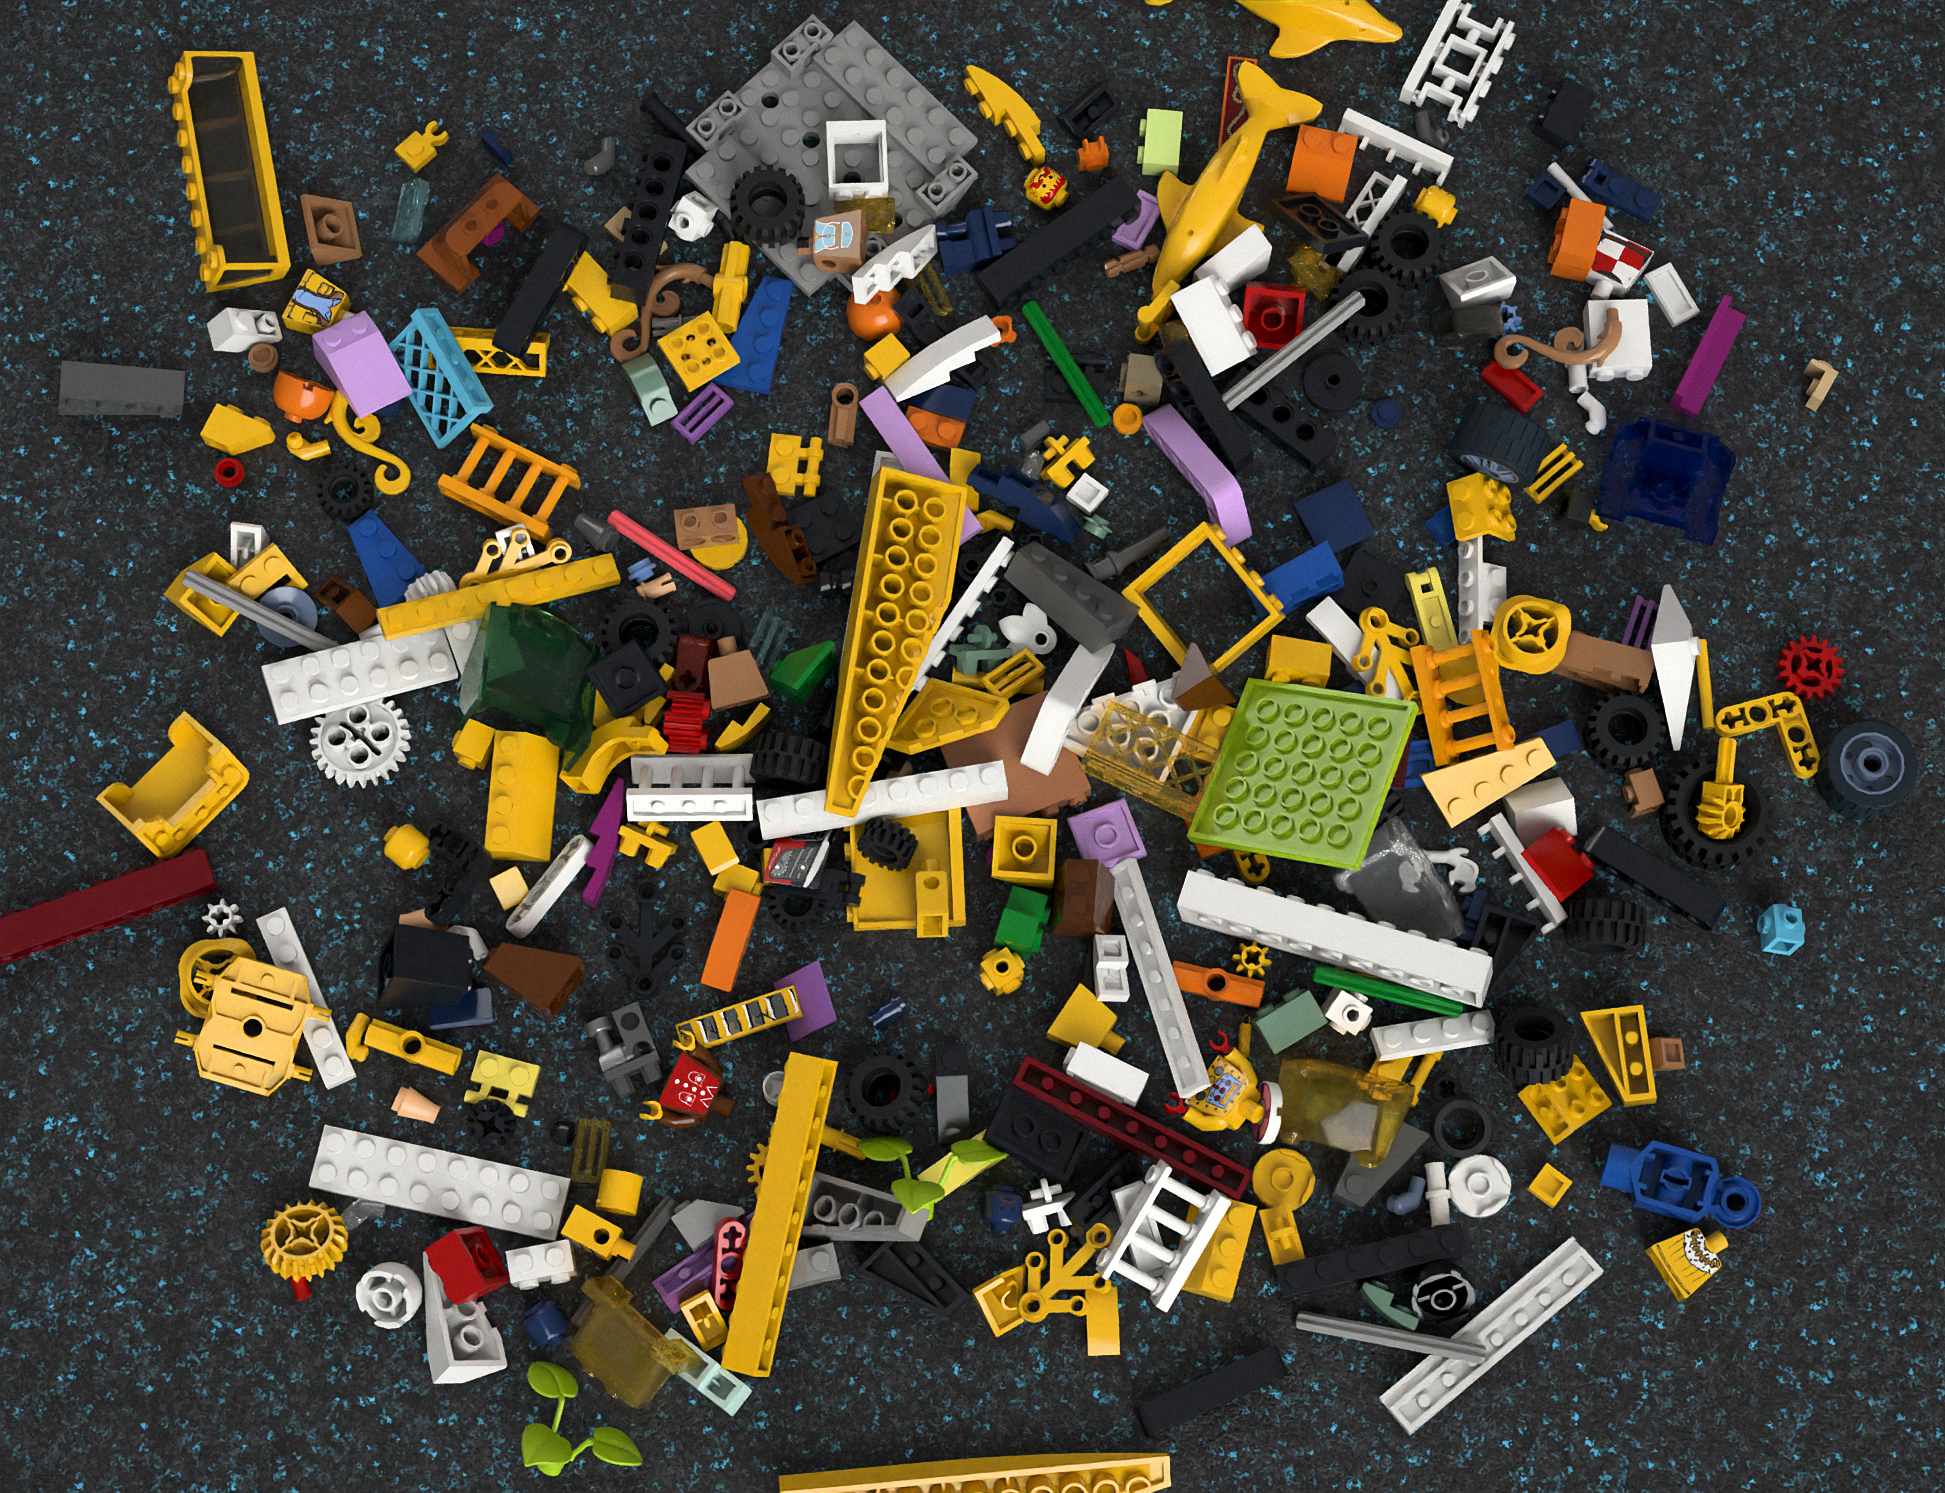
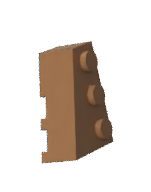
M1573 630L1568 637L1566 652L1562 661L1550 672L1609 694L1612 693L1613 695H1616L1619 690H1625L1626 695H1629L1631 690L1637 691V697L1640 698L1648 687L1655 662L1653 652L1588 636L1584 632Z

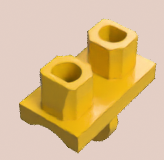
M1062 435L1058 440L1049 436L1044 441L1048 450L1042 454V457L1046 461H1049L1053 456L1056 458L1039 473V476L1044 481L1050 479L1060 489L1067 487L1075 479L1074 475L1066 467L1071 460L1080 470H1084L1095 460L1087 447L1090 441L1085 436L1080 439L1076 438L1065 449L1063 447L1069 442L1065 435Z
M638 821V825L647 830L627 823L626 826L621 825L618 834L622 835L618 849L619 852L635 857L640 844L647 846L650 850L645 863L657 869L662 868L668 857L675 854L678 845L656 835L658 833L666 837L669 832V828L660 825L661 821Z
M1290 1203L1260 1210L1258 1213L1273 1266L1305 1259Z

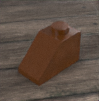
M332 575L312 595L317 602L346 628L358 635L371 627L374 619L377 617V610L362 593L335 575Z

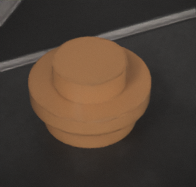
M260 343L250 350L248 361L255 371L267 373L277 366L279 355L272 345Z

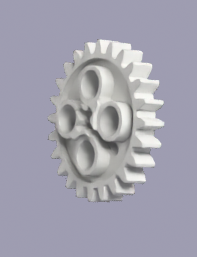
M384 697L324 713L325 718H315L320 728H311V733L315 737V739L310 740L311 747L315 749L311 753L314 760H318L317 765L319 769H326L325 774L328 779L335 776L338 785L347 779L349 788H352L355 782L359 781L362 788H365L367 780L371 779L376 786L378 785V776L381 775L386 780H389L387 773L389 769L396 772L399 771L396 761L406 762L405 755L401 751H410L411 748L406 740L411 739V734L409 730H406L410 727L407 719H402L404 717L403 711L401 709L395 710L396 705L393 700L386 704ZM358 716H366L363 722L353 723ZM344 723L348 727H350L352 732L356 734L357 737H359L362 740L366 738L369 746L372 749H375L376 751L380 752L381 755H375L370 750V748L360 739H357L355 741L353 734L348 729H345L340 725ZM380 734H389L388 738L384 741H376ZM345 738L344 743L341 745H332L336 739ZM368 756L365 762L355 763L358 757Z

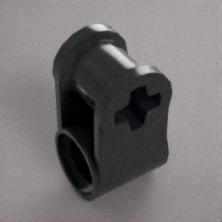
M759 793L754 794L753 821H735L737 828L740 829L745 848L751 855L757 857L761 855L764 848L772 847V839L764 840L760 844H752L750 842V838L753 835L762 834L756 801L761 800Z

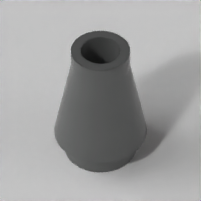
M585 512L579 514L574 521V527L582 533L597 551L602 550L607 553L614 548L619 540V533L614 525L591 517Z

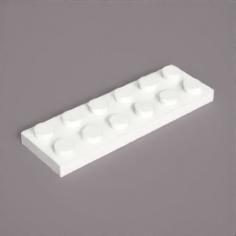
M443 627L385 641L384 636L380 635L261 666L278 725L458 678V671Z

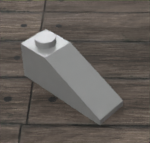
M833 1242L796 1252L788 1291L841 1278Z

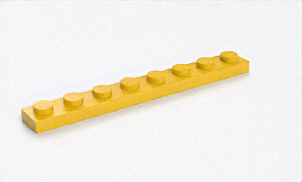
M612 553L380 608L377 609L376 615L384 639L389 641L618 585L621 578Z

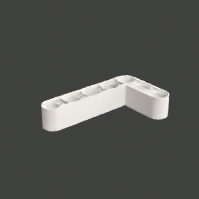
M1111 642L1093 654L1079 644L1043 702L1020 760L1021 764L1046 776L1050 775L1073 719L1106 668L1116 644Z

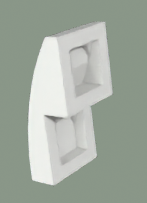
M1095 934L1093 937V970L1097 1001L1127 1002L1130 996L1126 973L1129 958L1125 935Z

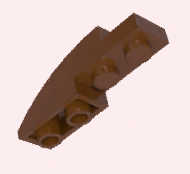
M770 472L749 475L742 479L752 508L744 513L766 555L796 586L819 581L820 578L816 565L811 557L799 524L789 525L786 512L783 509Z

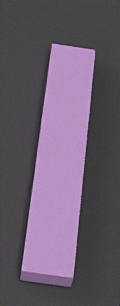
M883 385L859 402L907 473L952 484ZM967 504L965 506L959 546L983 530V527Z

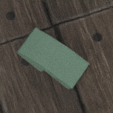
M1371 1280L1370 1284L1364 1282L1360 1286V1294L1380 1316L1401 1330L1415 1331L1419 1318L1412 1316L1414 1311L1398 1304H1396L1395 1308L1390 1307L1394 1294L1388 1292V1286Z

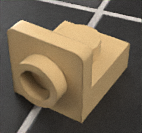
M1812 358L1803 372L1813 379L1805 393L1810 396L1805 406L1816 412L1839 372L1834 370L1829 363Z

